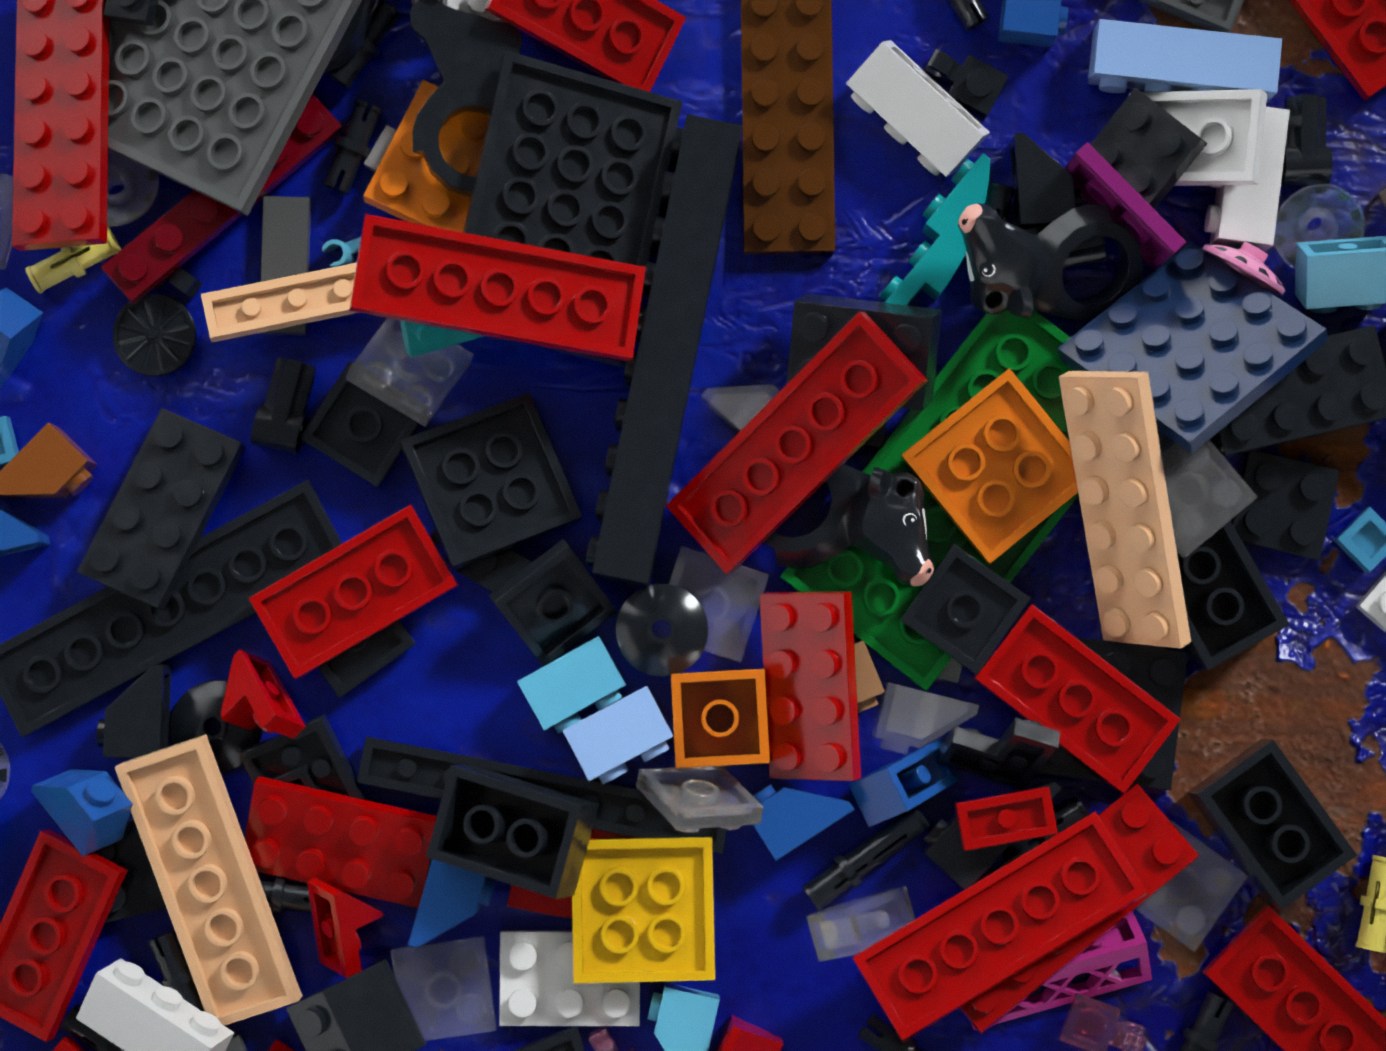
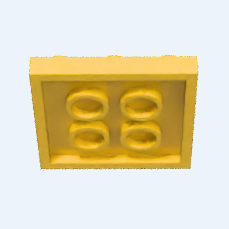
M712 837L589 840L575 895L572 896L574 983L715 980Z

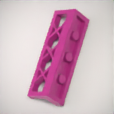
M1134 912L1129 914L1042 986L1047 988L1041 994L1028 996L995 1024L1152 980L1147 941ZM1137 958V967L1123 971L1115 970L1120 963ZM1083 973L1092 974L1084 982L1070 983L1076 975Z

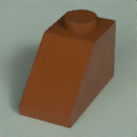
M48 422L0 471V499L66 498L70 493L75 496L82 492L93 480L94 476L91 472L98 464L60 427Z

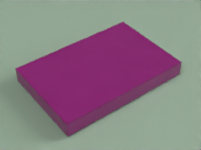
M1088 142L1075 153L1065 167L1073 175L1074 189H1081L1082 199L1087 204L1108 205L1112 219L1123 224L1131 232L1141 247L1142 260L1152 270H1156L1159 266L1161 267L1186 243Z

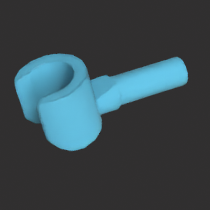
M361 236L346 243L336 239L327 241L322 247V252L328 253L337 247H341L343 250L342 258L337 262H333L330 266L337 267L351 264L354 254L359 252Z

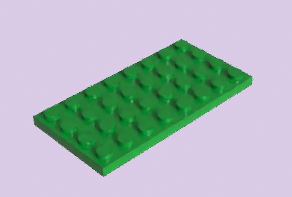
M1034 309L1029 319L1015 316L1009 311L995 315L986 313L935 378L933 401L924 410L911 409L862 472L872 475L873 469L878 467L888 471L890 474L908 472L915 476L900 456L1009 368L1069 440L1059 376L1074 370L1060 361L1057 348L1070 337ZM924 487L923 503L926 516L927 544L934 570L951 546L955 544L1011 583L1079 494H1075L987 565ZM849 546L835 557L813 567L799 569L787 567L780 576L782 580L798 592H852L854 636L860 641L864 640L870 649L924 691L929 689L952 659L899 621L924 585L908 586L900 583L887 565L871 557L857 546Z

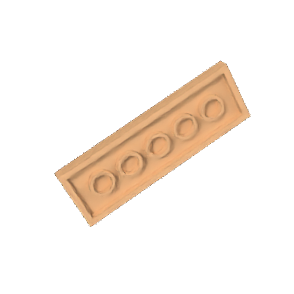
M1068 371L1059 376L1103 641L1181 649L1191 642L1148 372Z
M207 735L184 741L115 766L123 792L133 804L131 809L133 819L205 1012L216 1016L220 1023L225 1026L298 1002L302 998V993Z

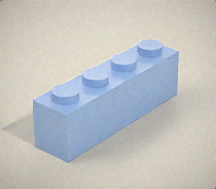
M1099 19L1092 34L1088 84L1099 85V90L1108 93H1124L1127 88L1135 89V87L1145 90L1144 92L1262 89L1267 93L1266 103H1268L1278 91L1282 38Z

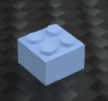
M648 686L562 730L588 780L599 777L602 784L629 771L625 762L639 754L644 762L669 750L670 748L666 740L674 736Z

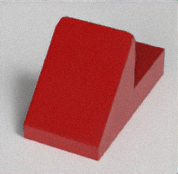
M239 649L233 655L221 709V719L247 730H251L258 725L267 733L272 734L276 732L294 739L306 725L272 664L265 659Z
M315 877L308 880L307 886L319 962L348 978L362 971L359 955L361 941L356 929L381 918L384 913Z

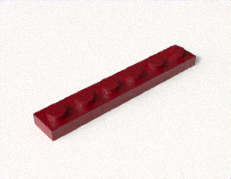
M314 94L309 99L254 205L343 132L342 125ZM193 190L102 265L101 268L126 298L135 305L243 214Z

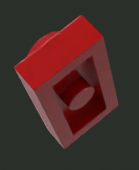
M1048 786L954 803L962 846L965 851L1058 834L1050 788Z

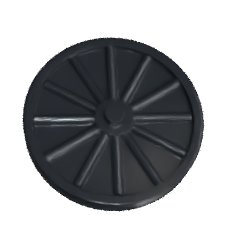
M147 294L135 305L131 302L126 304L118 314L113 327V343L119 358L130 369L146 376H164L177 371L189 360L196 345V326L191 314L180 302L162 294Z

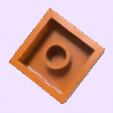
M765 669L671 674L676 768L770 763Z

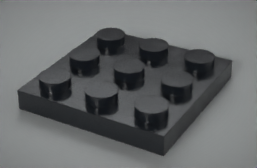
M530 393L400 440V447L452 571L578 523L582 519V514Z
M1075 637L1180 718L1188 652ZM1179 723L1131 785L1138 783L1139 786L1171 790ZM1060 745L1038 771L1041 773L1105 781Z

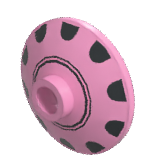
M1244 241L1240 249L1223 245H1204L1201 249L1257 285L1278 295L1284 294L1285 289L1280 280L1264 264L1268 254L1254 245Z

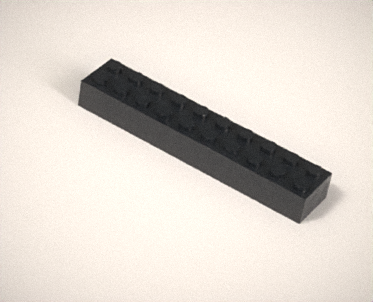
M687 114L684 128L675 127L671 146V164H676L675 173L666 171L661 199H663L662 208L667 209L666 218L657 216L652 238V252L658 253L656 263L647 262L643 296L649 297L647 308L640 307L635 341L640 342L638 353H633V359L626 362L624 372L625 386H630L628 399L619 398L615 415V430L621 431L619 445L611 443L609 445L605 471L606 475L612 476L609 491L600 489L595 512L597 520L603 522L600 536L591 535L586 555V563L589 566H593L592 573L597 578L641 587H649L740 149L742 125Z

